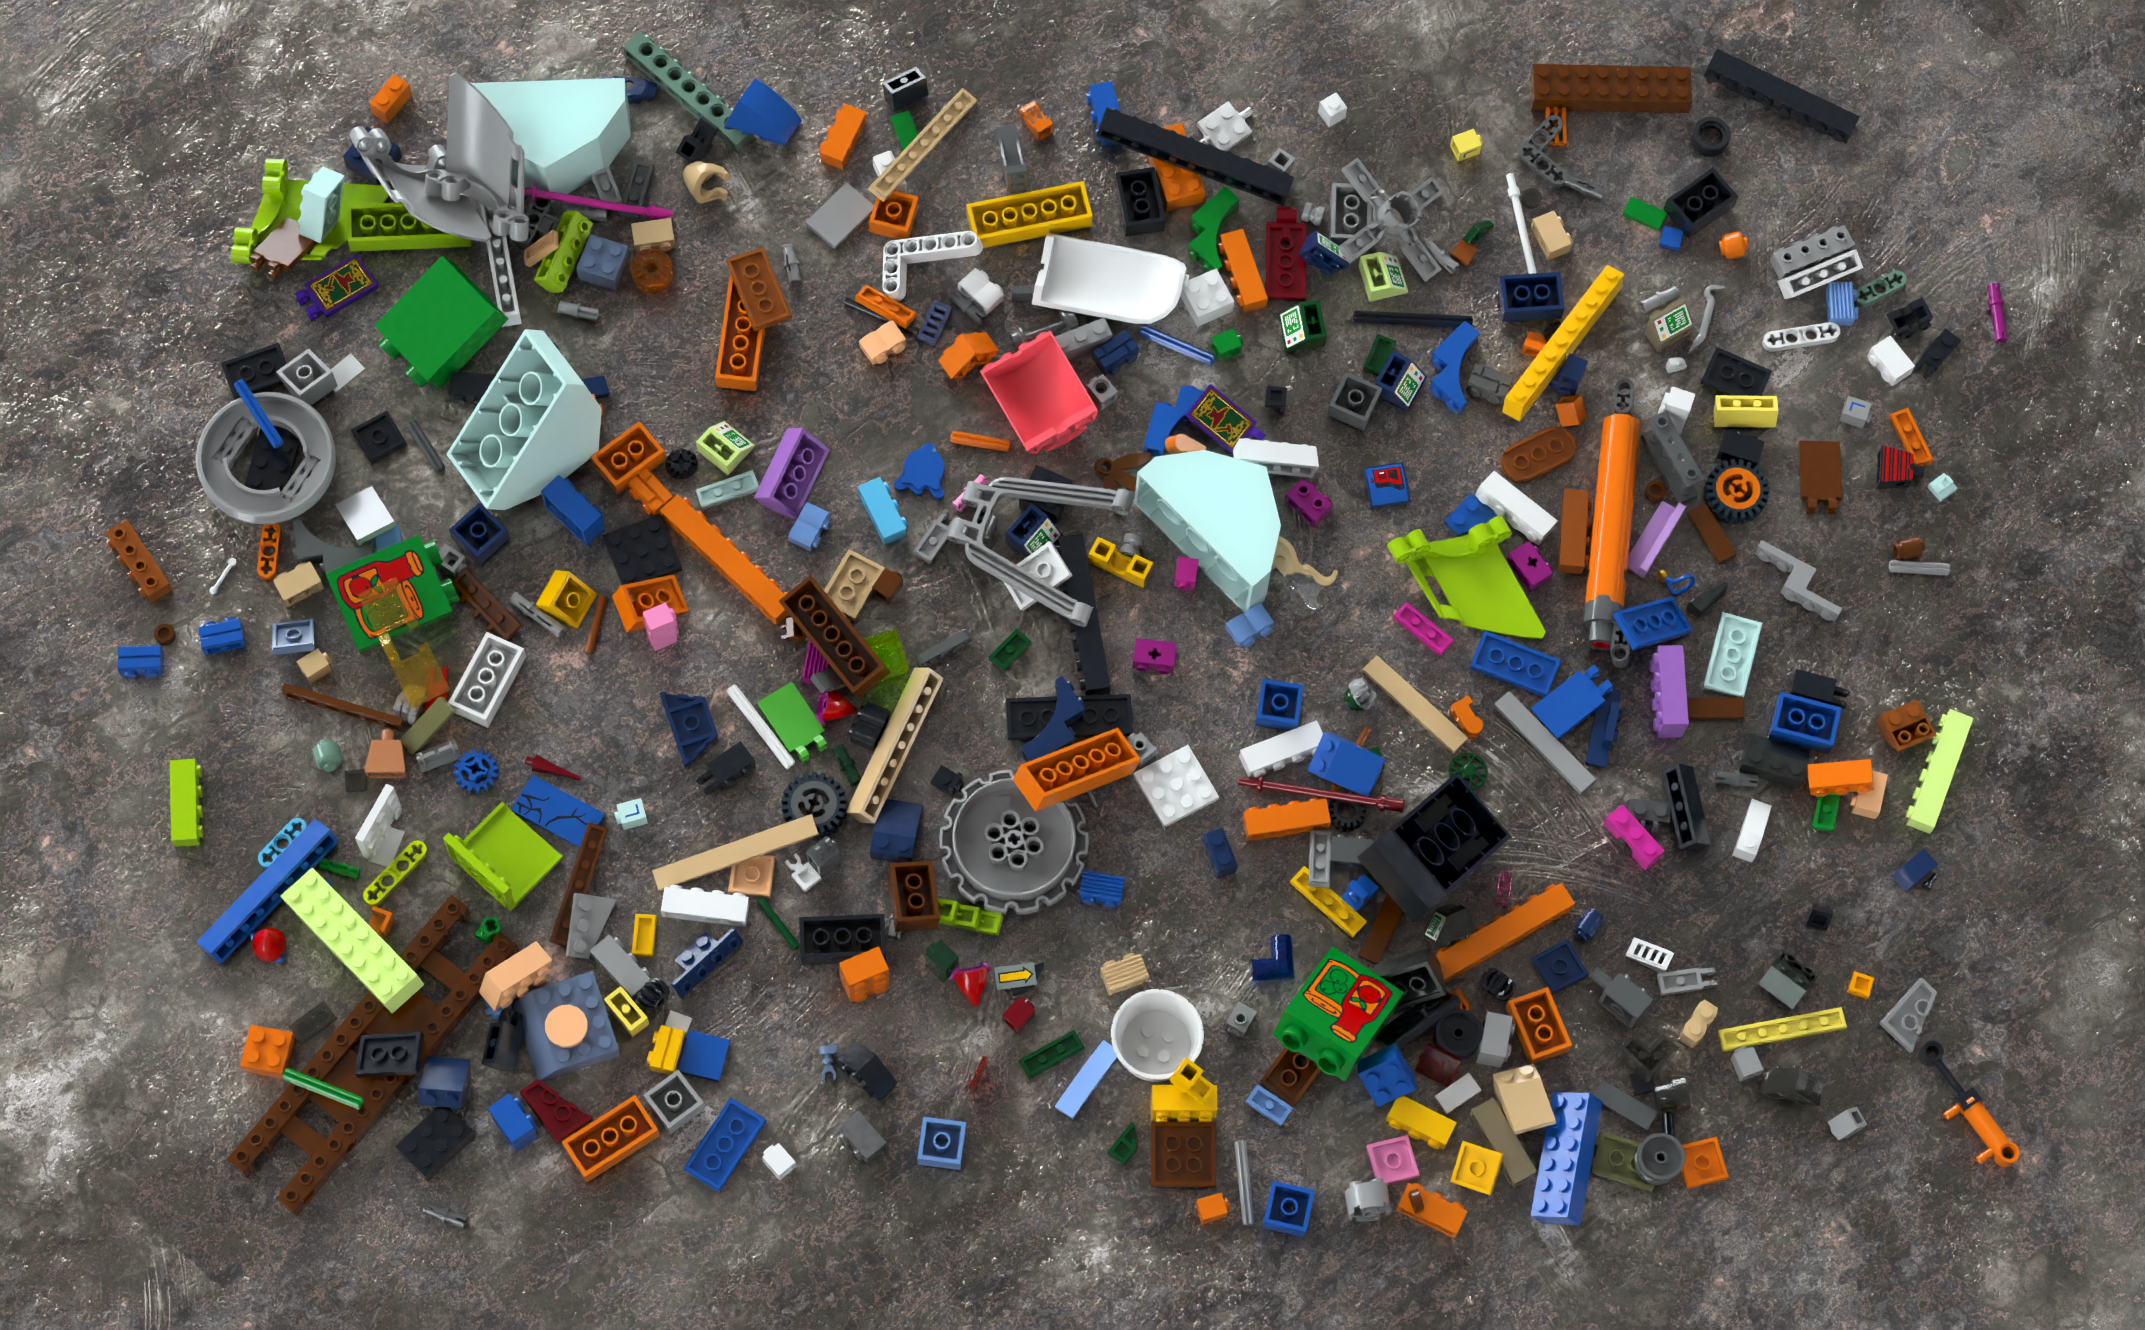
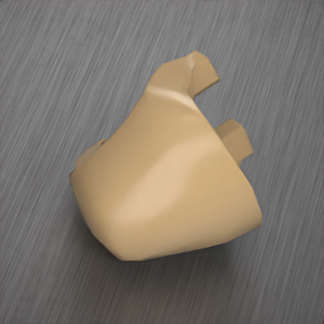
M702 161L693 162L685 167L683 171L685 185L698 203H705L716 199L724 201L727 199L728 192L721 187H716L713 190H705L701 187L702 183L713 175L719 176L725 182L728 181L729 174L723 167Z

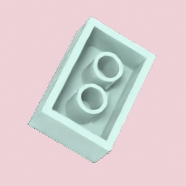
M322 167L318 173L315 172L311 181L303 186L301 191L303 201L300 204L301 216L298 220L300 235L321 243L339 222L344 175Z

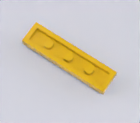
M1304 866L1290 880V884L1353 939L1367 924V921L1330 888L1308 886L1309 869Z

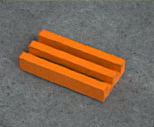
M1546 107L1545 119L1550 114L1557 116L1561 114L1563 122L1562 141H1559L1558 134L1548 146H1566V107L1558 109V107H1554V109ZM1550 124V128L1547 130L1548 133H1550L1551 124Z

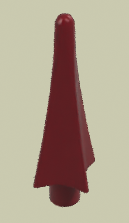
M537 754L535 758L526 757L524 764L532 766L531 771L559 775L575 780L581 779L579 775L571 773Z

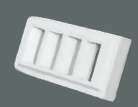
M1634 937L1625 957L1658 973H1664L1674 953ZM1638 945L1641 948L1638 955H1635L1633 953ZM1645 949L1649 950L1646 958L1641 957ZM1652 953L1657 954L1654 961L1650 960ZM1660 957L1664 958L1662 964L1658 963Z

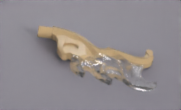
M1279 536L1272 570H1278L1274 575V586L1279 590V584L1283 583L1288 596L1292 600H1294V593H1298L1303 598L1305 605L1310 609L1317 610L1322 608L1323 604L1317 603V595L1325 586H1330L1334 583L1338 571L1334 570L1331 576L1325 577L1310 565L1300 564L1291 543Z

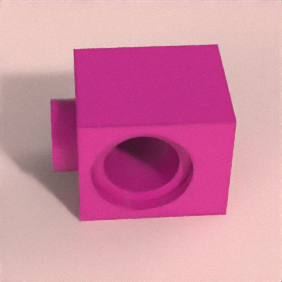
M1178 556L1175 587L1181 590L1195 588L1199 559Z

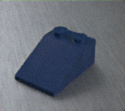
M886 799L875 823L870 847L871 859L895 863L913 861L923 805Z

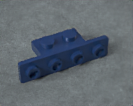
M1613 689L1611 693L1603 697L1606 703L1595 712L1585 761L1588 765L1605 768L1607 765L1610 746L1613 741H1617L1619 730L1615 729L1616 723H1620L1623 712L1619 710L1620 690Z
M731 928L718 941L705 932L675 959L677 965L685 971L671 984L679 997L683 998L743 943V939L736 929Z

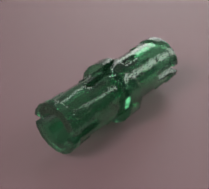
M843 744L835 746L831 751L839 763V769L846 775L850 786L858 785L862 778L855 767V761L850 758Z

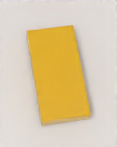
M635 914L632 954L635 957L653 958L657 915Z

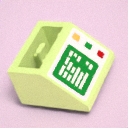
M1383 252L1360 256L1358 267L1369 302L1408 293L1397 256Z
M725 421L709 427L696 441L697 451L727 475L755 447L753 443Z

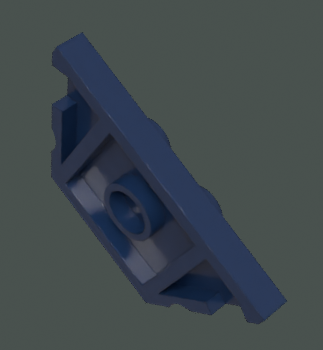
M660 692L659 695L683 765L687 767L718 738L705 697H690L685 694L671 695L666 694V692Z

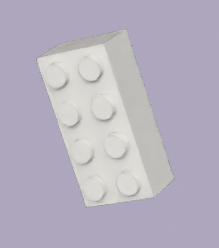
M486 632L448 702L456 711L455 713L488 728L526 658L524 648Z

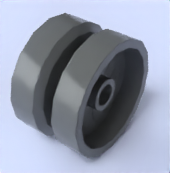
M1655 1133L1648 1136L1637 1148L1634 1155V1167L1637 1174L1645 1182L1653 1185H1664L1671 1182L1682 1170L1685 1162V1151L1681 1143L1674 1136L1666 1133Z

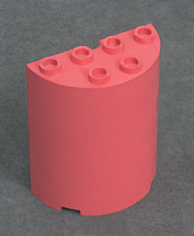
M1051 331L1040 333L1036 336L1035 340L1021 344L1018 347V352L1014 354L1011 352L1005 353L1001 356L1000 360L995 363L990 362L986 364L980 371L1026 451L1030 454H1037L1042 449L1048 452L1068 443L1087 429L1086 424L1093 422L1098 415L1096 406Z

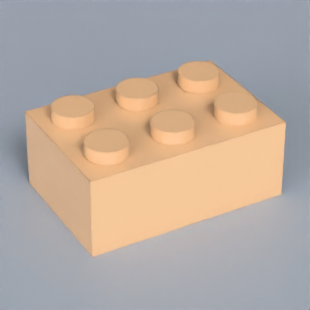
M536 941L486 972L479 993L494 1011L499 1008L504 1009L512 1003L513 999L517 997L522 998L529 992V989L534 986L539 987L546 981V975L550 971L549 967L552 959Z

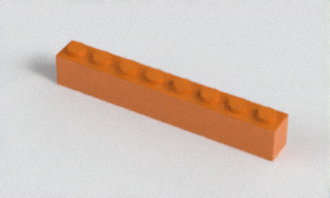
M677 494L660 510L661 518L776 626L789 615L779 602L788 593H783L774 579H768L760 566L757 564L754 566L745 552H739L730 538L727 537L725 539L716 525H710L701 511L696 512L687 498L684 497L682 499Z
M1563 884L1548 886L1544 889L1543 894L1539 896L1537 894L1532 895L1526 900L1527 903L1520 906L1517 904L1513 906L1505 916L1501 914L1491 920V924L1486 927L1481 925L1473 930L1472 935L1468 937L1463 935L1455 941L1456 944L1449 947L1446 945L1438 950L1436 957L1441 964L1444 983L1573 910L1575 902Z

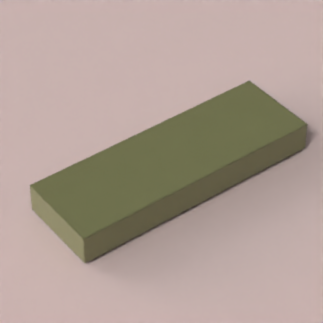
M438 697L400 739L402 744L412 755L417 754L456 711L444 697Z

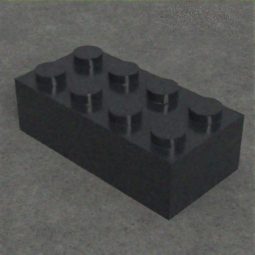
M884 914L799 917L801 965L839 964L878 946L886 962Z

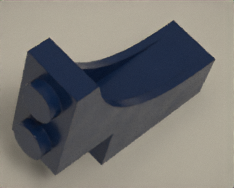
M1063 676L1055 680L1057 703L1050 722L1037 737L1021 747V755L1026 762L1071 746L1075 742L1074 737L1076 735L1068 725L1084 716V708L1086 706L1082 698H1077L1074 694L1072 683L1069 680L1066 681Z

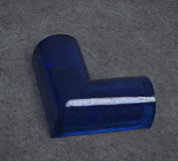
M1274 935L1270 938L1271 958L1251 959L1252 981L1295 978L1291 935Z

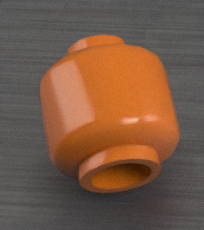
M1740 231L1724 234L1722 240H1719L1722 256L1725 255L1727 259L1743 257L1746 254L1745 249L1749 248L1747 236L1743 237Z

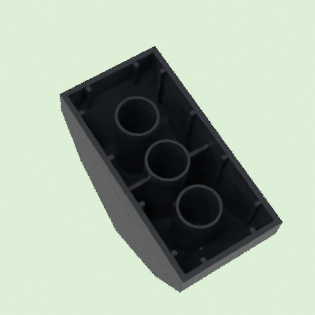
M1456 772L1357 858L1409 919L1415 922L1449 894L1512 836Z

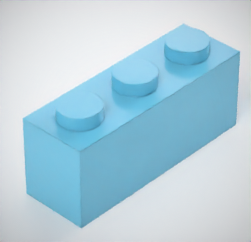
M878 477L858 486V495L885 546L907 536L906 528H908V524L904 516L900 517L898 513L900 510L895 499H891L889 495L891 491L887 482L883 483L881 478Z

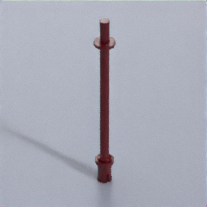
M1260 775L1259 780L1239 777L1238 785L1257 788V793H1261L1263 789L1376 806L1382 812L1390 810L1403 813L1405 799L1388 798L1386 795L1374 798L1264 781L1263 775Z

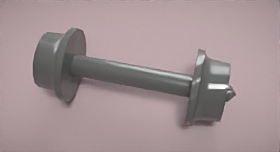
M1059 311V322L1024 334L1020 326L1016 327L1015 331L1009 333L1010 345L1013 346L1015 352H1018V347L1021 344L1036 339V336L1042 332L1047 333L1051 331L1053 333L1061 329L1068 332L1078 328V318L1075 317L1073 312Z

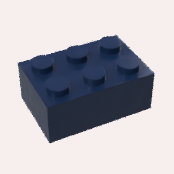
M1560 272L1500 276L1497 287L1502 322L1562 318L1565 307Z

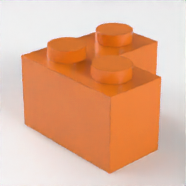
M987 332L963 333L956 337V342L943 351V355L938 361L951 379L963 378L975 365L987 364L999 352V349Z

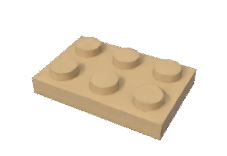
M849 549L826 586L825 592L846 617L855 621L872 593V586L885 570V567Z

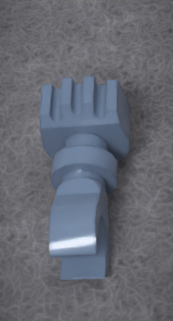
M838 1045L819 1046V1055L824 1056V1059H822L824 1070L821 1075L824 1083L826 1073H832L833 1081L835 1082L836 1072L833 1069L835 1059L832 1056L839 1053Z

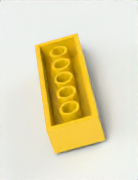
M1084 181L966 204V216L970 231L978 236L983 243V248L1043 237L1047 233L1058 234L1092 227L1093 216Z

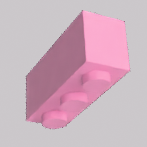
M665 602L643 612L646 633L654 651L678 642L677 634H679L673 608L669 609Z

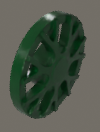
M1473 753L1457 755L1451 761L1448 770L1449 778L1456 772L1460 773L1463 780L1469 781L1471 790L1480 788L1485 783L1488 775L1487 765L1484 760ZM1467 757L1469 763L1464 764L1462 758ZM1474 759L1479 761L1476 766L1471 764ZM1454 763L1461 765V768H1454ZM1477 769H1484V774L1477 773ZM1475 776L1481 781L1477 785L1473 781Z

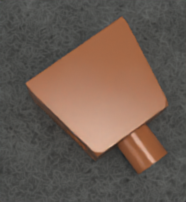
M384 729L381 733V740L371 741L365 766L367 778H407L404 747L401 740H394V730Z

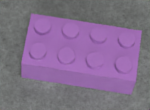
M1683 645L1658 646L1656 652L1652 655V660L1649 661V670L1653 672L1651 692H1654L1655 699H1652V711H1656L1653 729L1657 731V738H1682L1689 725Z

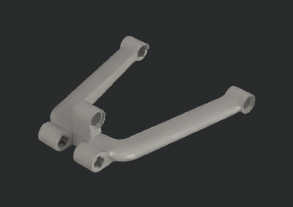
M1011 477L997 478L988 486L968 481L961 501L970 507L977 508L972 522L961 518H954L947 539L954 543L965 545L966 556L975 566L1060 615L1069 618L1071 623L1086 627L1093 607L1077 602V600L1072 599L984 546V538H992L999 520L993 515V511L1002 498L1009 497L1104 508L1120 515H1128L1135 495L1125 489L1115 491L1104 488Z

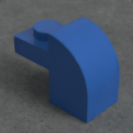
M1362 874L1357 881L1352 880L1347 886V891L1341 896V899L1356 912H1359L1376 896L1379 887L1366 875Z

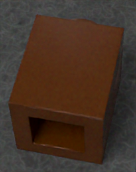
M885 568L872 586V594L890 605L903 587L901 574L895 570L890 571Z

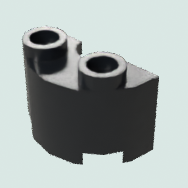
M1923 297L1910 302L1904 308H1898L1886 314L1898 336H1901L1902 340L1910 338L1918 330L1925 331L1930 328V321L1933 319V315Z

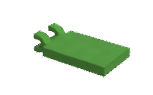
M793 682L788 683L757 702L758 708L788 753L796 752L803 764L810 760L809 753L805 748L807 745L814 742L820 753L828 749L826 746L827 742L822 737L825 734L824 728L815 718L814 713Z

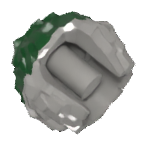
M1364 678L1351 681L1344 694V700L1349 705L1350 710L1356 711L1371 709L1377 699V694Z

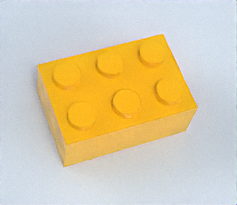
M1152 1085L1150 1095L1151 1120H1156V1122H1168V1120H1177V1122H1190V1120H1199V1122L1215 1121L1218 1110L1217 1085H1214L1216 1087L1202 1105L1187 1093H1181L1174 1085Z

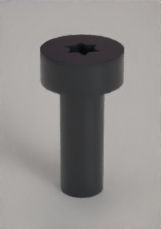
M1933 873L1928 881H1924L1922 887L1930 891L1932 888L1931 884L1938 875Z

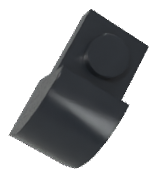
M700 118L692 134L684 136L675 153L690 163L702 160L713 145L711 143L719 128L705 118Z

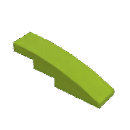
M937 898L940 924L999 936L1004 918L1001 913L983 911L980 907L962 905L958 901Z

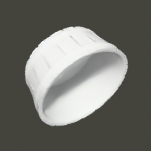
M1150 989L1131 996L1130 999L1128 998L1120 1006L1113 1019L1111 1041L1117 1058L1130 1073L1146 1081L1162 1082L1170 1080L1171 1075L1186 1057L1193 1063L1196 1061L1204 1040L1203 1024L1195 1007L1183 996L1169 990Z

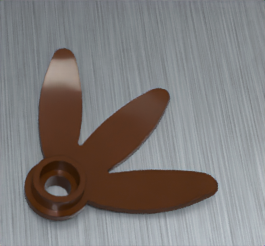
M1149 452L1132 453L1122 456L1113 462L1108 458H1100L1095 462L1094 470L1099 477L1103 478L1104 489L1117 491L1118 487L1115 483L1117 482L1122 487L1135 492L1137 478L1121 470L1132 469L1146 463L1152 458V454ZM1101 465L1106 466L1107 471H1102Z

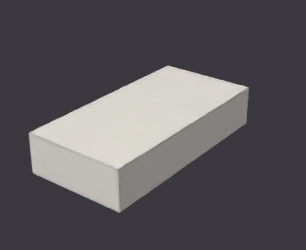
M1467 1073L1435 1095L1434 1099L1443 1112L1448 1115L1480 1093L1481 1088L1470 1073Z

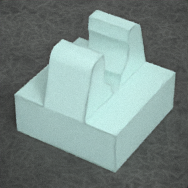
M1945 473L1927 486L1940 502L1957 490L1954 481Z

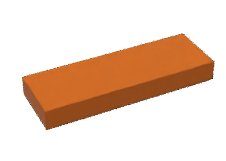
M865 285L855 296L856 302L890 321L893 320L894 323L905 329L917 316L915 311L868 285Z
M1909 408L1891 413L1889 419L1905 451L1914 455L1913 465L1924 466L1932 463L1934 459Z

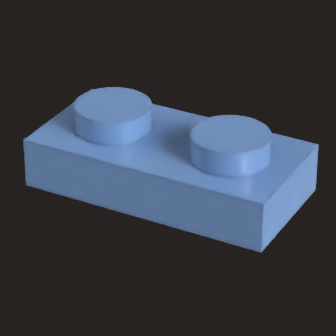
M1258 1084L1245 1102V1104L1280 1127L1293 1110V1107Z

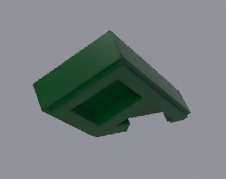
M1490 220L1474 224L1462 240L1466 244L1477 242L1486 230H1491L1494 227V224Z
M1133 1122L1129 1124L1107 1152L1108 1155L1122 1166L1127 1164L1138 1149L1135 1124Z

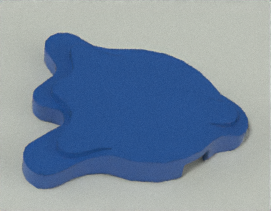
M926 443L908 455L904 463L902 475L894 482L895 490L903 491L909 489L915 495L920 496L923 490L927 489L936 500L944 497V490L941 486V480L944 475V462L936 452L933 444Z

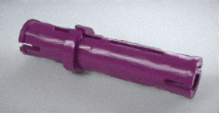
M1990 283L1987 285L1989 293L1988 307L1991 308L1995 342L1999 343L2000 340V343L2008 341L2003 305L2005 304L2001 297L2000 283H1996V286L1995 283Z

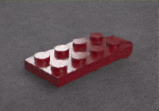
M1277 206L1276 222H1266L1265 292L1268 300L1305 301L1306 263L1303 258L1298 256L1306 239V223H1297V207ZM1287 242L1290 246L1285 248L1282 246V243Z

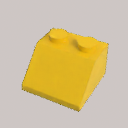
M555 570L536 606L549 616L578 629L597 593L570 571Z

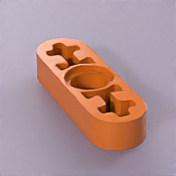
M277 523L264 524L261 531L257 572L264 581L273 580L277 575L282 536L280 526ZM271 528H274L275 532L272 534L273 541H270V536L268 533L271 531ZM265 548H275L274 554L266 556L264 554ZM266 561L269 562L270 570H272L268 571V574H264V571H262L266 570Z

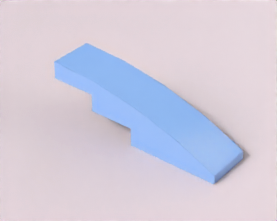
M1104 1040L1101 1042L1055 1105L1056 1109L1072 1120L1074 1119L1082 1105L1086 1103L1116 1061L1117 1056L1112 1045Z

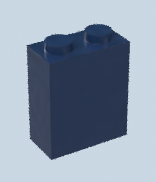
M427 1056L418 1087L419 1105L462 1108L470 1080V1060Z

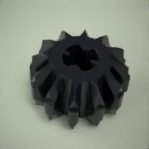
M1488 968L1482 974L1479 984L1483 990L1500 1001H1507L1514 994L1516 984L1506 974L1498 971L1496 968Z
M657 978L650 979L637 994L636 1005L642 1012L648 1015L656 1014L668 999L670 994L669 986Z

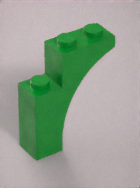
M1226 186L1191 216V227L1199 235L1189 243L1188 255L1194 262H1198L1202 266L1205 273L1217 268L1219 274H1222L1223 265L1217 253L1216 239L1225 220L1239 206V198Z

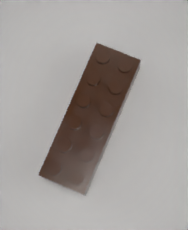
M811 574L779 600L780 604L857 698L862 697L891 673Z

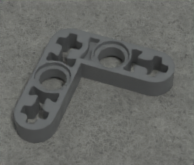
M1552 115L1520 147L1519 159L1551 186L1561 188L1565 185L1567 179L1566 171L1543 153L1550 142L1562 130V119L1557 115ZM1550 122L1553 124L1557 122L1558 128L1553 127L1550 133H1548L1547 130L1550 128ZM1538 135H1543L1546 137V142L1539 144L1535 141V138ZM1524 151H1532L1531 156H1524ZM1545 161L1549 167L1546 170H1540L1537 164ZM1553 174L1556 176L1562 175V179L1555 181Z

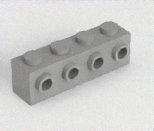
M1845 225L1840 227L1834 226L1823 234L1816 233L1803 242L1799 240L1793 243L1791 247L1777 249L1774 251L1770 263L1779 280L1851 251L1854 249L1855 243Z

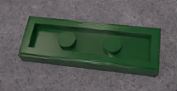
M1072 1030L1021 1058L1018 1062L1030 1080L1079 1053L1085 1047L1075 1030Z

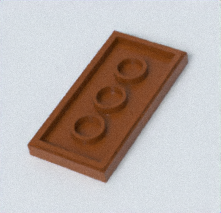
M764 247L726 260V265L754 332L792 319Z

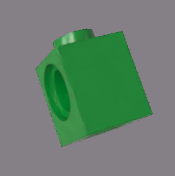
M1233 328L1211 337L1210 346L1219 362L1241 353L1243 340L1240 334H1236Z

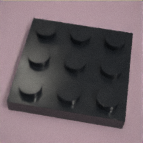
M660 514L602 535L621 585L664 577L682 571V566Z

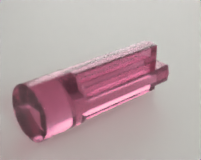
M1505 870L1500 872L1495 906L1498 908H1508L1513 873Z

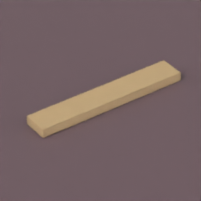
M1376 655L1363 668V673L1453 754L1468 740V737L1380 657Z

